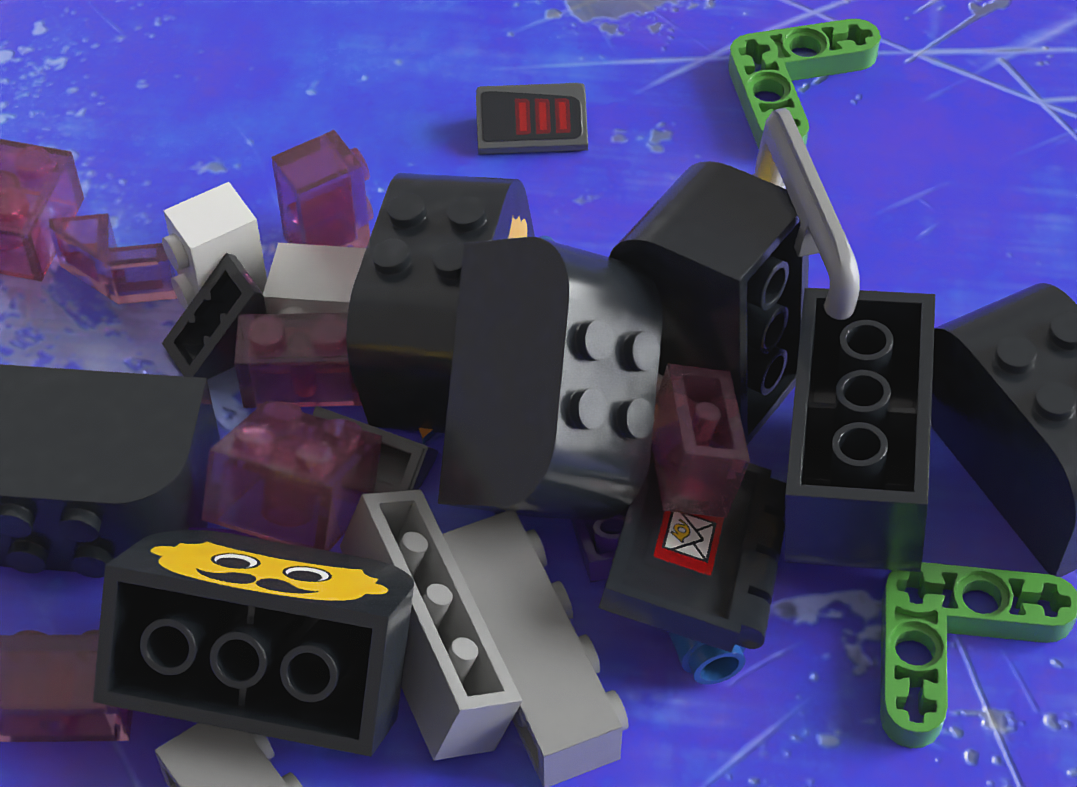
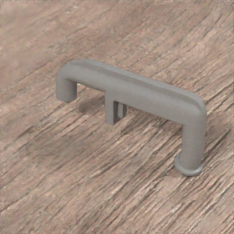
M779 108L772 111L765 122L756 160L755 173L753 175L787 190L801 222L794 245L798 257L820 253L830 280L824 309L832 318L844 320L853 314L860 290L858 265L791 113L786 108Z

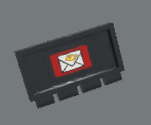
M653 431L648 472L641 490L627 508L598 608L732 653L735 645L747 649L760 648L765 642L770 604L778 570L777 563L779 562L785 531L786 483L770 478L772 472L770 469Z

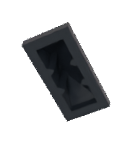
M225 254L162 342V345L184 377L207 378L208 380L273 349L264 295L235 255Z

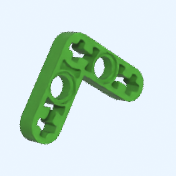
M845 19L749 33L739 36L732 42L728 64L729 74L758 149L767 118L772 111L779 108L789 110L805 146L807 145L809 123L792 81L861 71L871 67L877 59L881 40L880 31L874 24L862 19ZM795 48H808L814 50L817 54L811 57H803L794 54L792 50ZM754 62L761 64L760 71L755 72ZM761 91H770L778 94L781 99L774 102H766L755 97V94Z
M922 562L921 572L892 570L886 582L881 614L880 719L882 728L887 736L898 745L908 748H923L933 743L940 735L948 709L947 633L1043 643L1057 642L1067 637L1076 622V589L1063 578L1050 574ZM906 588L918 589L919 598L923 599L922 603L915 604L910 602L909 594L905 592ZM943 589L952 591L948 608L942 606L945 595H942ZM979 590L986 592L995 599L998 609L987 614L974 612L968 608L962 596L969 591ZM1014 596L1018 598L1015 609H1019L1017 615L1010 614ZM1038 601L1050 602L1051 610L1057 613L1056 617L1046 616L1043 606L1037 604ZM913 640L920 642L931 652L932 660L924 665L908 664L898 656L895 647L903 641ZM909 687H921L918 694V711L924 716L922 723L909 721V713L904 710L909 695Z

